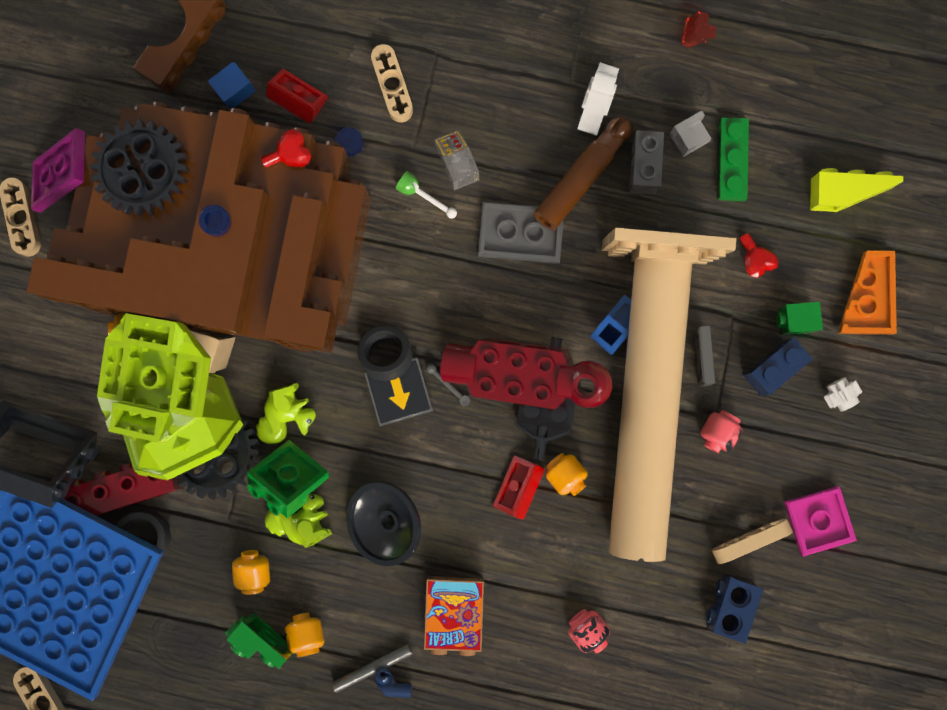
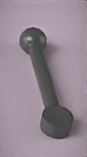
M434 363L426 365V371L429 374L435 375L459 399L462 406L470 404L468 396H463L451 383L442 381L441 374L436 370Z

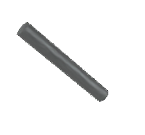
M407 644L333 681L332 687L337 693L375 674L378 669L387 668L413 655L412 650Z

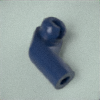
M380 668L376 671L374 681L383 695L387 697L411 698L412 683H398L387 668Z

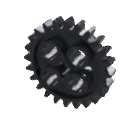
M141 119L137 120L136 127L128 120L125 121L124 130L114 125L116 134L112 136L105 132L104 135L108 141L106 144L97 141L96 144L102 150L100 153L93 152L91 154L98 160V163L89 165L91 169L98 172L90 177L95 183H100L95 187V191L104 194L102 200L106 203L112 202V208L117 211L122 208V212L130 215L134 210L137 216L142 217L144 209L150 215H154L155 206L165 211L164 202L166 200L170 203H175L172 197L173 193L183 194L182 190L178 188V184L188 183L181 176V173L190 171L186 165L181 164L188 160V156L185 153H180L184 146L180 142H176L177 137L172 132L167 134L168 130L163 125L157 129V125L151 120L147 127ZM151 143L150 150L147 153L141 154V148L145 144ZM128 146L131 147L134 157L142 163L140 167L153 186L151 191L145 178L138 173L139 167L127 151ZM125 157L124 164L119 168H115L116 161L119 158ZM160 168H165L163 177L155 179L156 171ZM138 182L139 187L137 191L129 194L130 186Z
M247 420L242 421L243 426L238 433L234 434L235 439L233 443L227 446L222 455L205 462L202 472L195 474L194 467L174 477L176 479L181 478L178 485L182 488L188 486L186 491L191 495L197 491V497L201 499L207 493L208 498L211 500H215L217 492L224 499L227 496V490L237 494L236 485L238 483L246 487L244 478L247 476L250 468L257 465L253 458L261 456L259 451L253 449L259 446L260 442L257 439H252L257 433L254 429L248 430L250 427ZM239 452L237 456L228 455V453ZM233 462L231 471L223 474L222 468L224 464Z

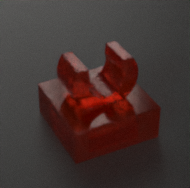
M699 11L686 19L681 45L691 48L699 43H707L708 38L715 39L717 28L707 25L709 14Z

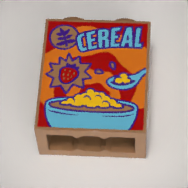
M428 576L426 585L424 650H430V653L434 655H445L447 651H459V655L474 656L476 652L482 651L484 578Z

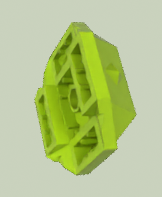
M126 313L120 320L121 323L105 338L97 398L101 410L107 419L105 422L109 432L157 443L166 442L202 418L211 357L184 323Z
M209 373L201 419L166 442L157 443L123 435L133 469L138 475H148L158 479L169 480L222 455L234 434L238 433L243 426V422L226 380L222 376Z

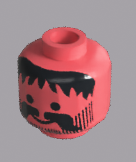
M721 410L720 413H711L700 432L701 437L706 440L704 446L716 453H719L720 450L731 451L743 431L739 425L740 420L724 410Z
M583 609L568 622L570 625L568 635L582 652L594 651L599 653L609 644L606 639L610 634V628L598 612Z

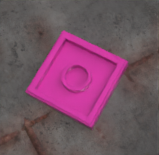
M840 486L783 501L800 556H807L857 541Z

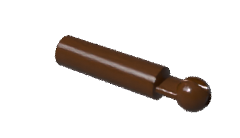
M621 116L612 118L598 139L590 143L533 214L541 225L552 231L557 229L613 160L615 152L623 143L630 139L633 128L628 119Z

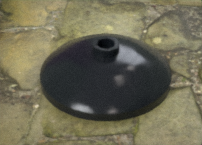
M384 481L366 484L354 493L348 504L346 521L349 536L360 554L372 563L381 566H394L409 559L416 551L421 538L420 516L410 496L400 487Z

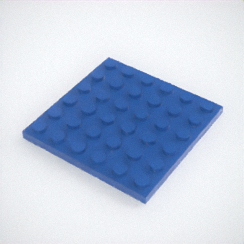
M0 490V653L93 701L99 695L164 551L60 498L54 507L50 508Z

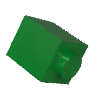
M820 302L786 304L780 307L779 312L776 314V324L778 329H781V335L813 333L823 330Z

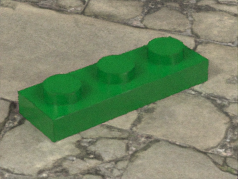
M721 118L719 121L718 200H747L749 119Z

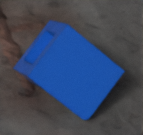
M234 62L208 80L209 84L229 109L235 108L256 91Z

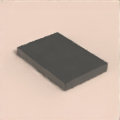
M483 202L478 257L560 264L563 221L555 231H552L541 225L533 214L539 206Z

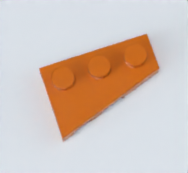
M866 251L862 255L837 334H896L895 251Z

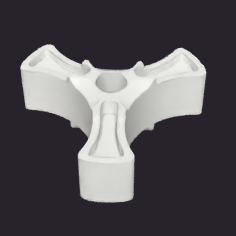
M600 62L595 77H592L581 107L584 108L577 128L578 130L597 136L603 116H607L617 87L615 82L619 68Z

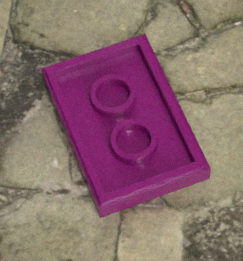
M75 128L33 161L31 208L33 211L43 212L84 182L85 131Z

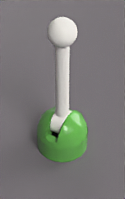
M406 171L399 180L395 189L402 194L412 195L417 193L446 212L448 218L456 217L457 211L455 208H448L419 189L418 179L409 171Z

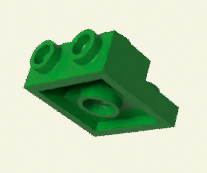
M288 440L247 472V489L254 498H264L267 501L269 510L274 515L282 514L289 518L308 502V495L329 478V472Z
M255 612L249 617L243 615L225 633L228 636L227 641L231 643L230 648L234 653L249 659L258 651L261 654V660L270 667L275 666L280 669L293 654L288 649L287 640Z

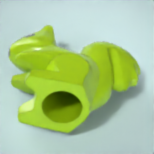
M298 383L269 391V396L264 406L265 417H260L259 423L256 425L257 436L262 442L269 445L281 443L287 435L286 422L294 420L303 435L308 433V427L314 421L316 411L312 408H302L309 402V399L298 400L296 398L295 391L299 387Z
M309 494L308 502L302 506L303 509L293 513L289 518L282 514L276 516L270 510L265 515L266 528L272 534L275 533L278 536L286 534L292 542L303 545L305 548L318 543L332 534L331 530L322 528L320 520L328 515L325 511L317 512L324 505V499L320 495Z

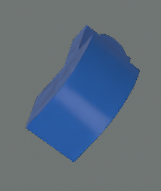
M623 295L589 337L610 355L616 351L628 336L631 299Z

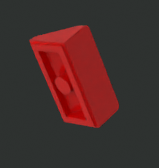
M285 69L276 74L267 85V98L308 123L315 119L328 99L326 94Z
M514 455L492 507L523 520L545 469Z

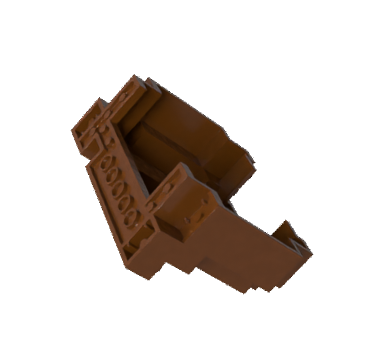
M152 102V105L141 103V106H133V109L123 107L119 128L124 130L125 121L127 120L136 127L138 119H141L146 127L150 120L157 125V129L163 125L168 130L167 134L172 132L177 137L176 142H180L184 146L180 153H185L188 156V160L181 164L186 165L190 169L189 172L181 173V176L188 183L178 184V188L182 190L183 194H172L175 200L174 204L166 200L164 202L165 211L155 206L154 215H150L144 209L142 217H139L134 213V210L130 215L123 213L122 208L118 211L111 207L112 202L106 203L102 200L104 194L95 191V187L100 183H95L90 177L98 172L91 169L89 165L98 163V160L91 154L93 152L100 153L102 150L96 144L97 141L106 144L108 140L104 133H99L98 137L87 136L84 182L76 187L68 225L65 230L54 228L46 259L34 257L27 293L51 301L77 305L98 313L113 316L117 315V313L143 315L182 322L185 326L275 342L289 349L313 353V350L332 353L337 325L346 326L371 203L366 186H363L361 181L348 179L351 162L341 144L332 141H325V144L316 143L308 130L293 128L302 133L304 137L303 145L311 154L310 162L304 167H292L283 162H278L265 168L261 157L276 151L279 139L287 131L281 129L280 125L269 122L264 123V126L254 124L250 116L247 115V112L237 108H230L229 111L219 110V113L209 112L208 115L197 114L196 110L188 107H180V110L170 109L168 105L160 102ZM147 143L141 148V154L147 153L150 150L151 143ZM128 146L127 151L139 167L138 173L145 178L151 191L153 186L140 167L142 163L134 157L131 147ZM125 157L119 158L116 161L115 168H119L124 164ZM160 168L156 171L155 179L163 177L165 168ZM138 182L130 186L129 194L137 191L139 187Z

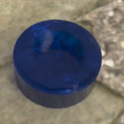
M347 127L337 133L335 142L342 145L341 147L345 149L349 157L357 155L362 150L363 139L358 130Z
M209 205L199 215L201 229L210 236H222L231 227L232 220L230 214L219 205Z

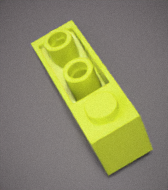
M834 168L822 169L821 172L811 178L810 210L841 211L894 188L903 182V176H893V172L889 171L877 172L874 175L865 174L864 170L838 173V170Z

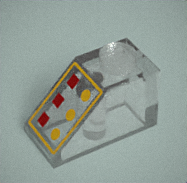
M459 130L434 140L454 190L479 181V170L469 146Z

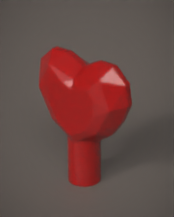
M291 129L281 136L277 143L276 151L262 156L261 161L265 168L278 162H283L292 167H304L310 162L311 154L303 145L304 137L302 133L296 129Z
M749 233L739 238L747 251L745 269L751 277L759 278L765 271H772L777 268L779 262L777 256L764 247H758Z

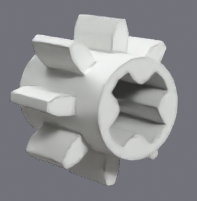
M846 377L826 387L829 393L824 398L830 408L838 407L840 412L860 402L857 396L862 393V390L856 381L848 382Z

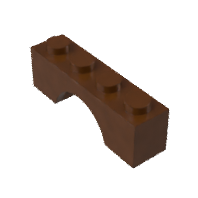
M178 0L186 16V23L182 34L171 44L161 47L147 46L133 69L141 78L169 94L171 89L179 84L181 74L185 68L190 66L195 60L196 52L201 44L206 43L209 39L211 29L215 23L223 18L226 11L225 8L227 7L224 0Z

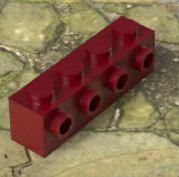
M132 463L120 466V472L110 475L109 471L92 475L93 481L83 483V479L73 481L67 495L63 499L95 516H99L183 488L178 485L180 478L164 480L148 475H138L134 471Z

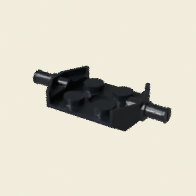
M551 337L550 347L561 348L563 339ZM566 398L556 409L519 404L517 422L514 424L534 439L535 446L532 459L544 460L546 444H549V441L571 434L576 404L570 398Z

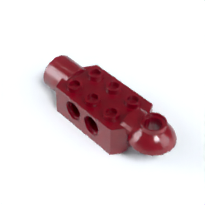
M484 338L478 340L474 347L448 343L441 360L442 381L468 385L472 397L550 409L558 408L566 398H570L576 405L584 408H595L609 398L612 390V378L603 365L594 361H581L574 365L569 350L563 348ZM582 378H588L593 381V392H586L582 389Z

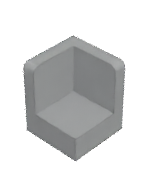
M703 111L677 124L670 133L671 138L683 157L711 141L709 133L701 122L705 116Z

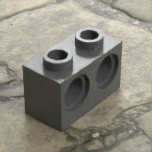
M636 130L631 143L629 193L656 194L661 188L664 132Z

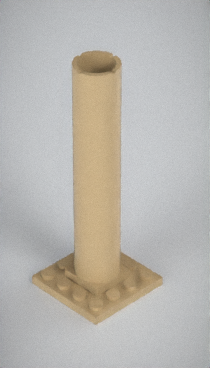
M615 228L602 240L601 251H608V256L624 257V255L632 253L631 262H635L609 552L613 556L635 561L642 558L646 562H658L666 559L692 264H707V262L719 260V257H726L727 253L735 251L736 238Z

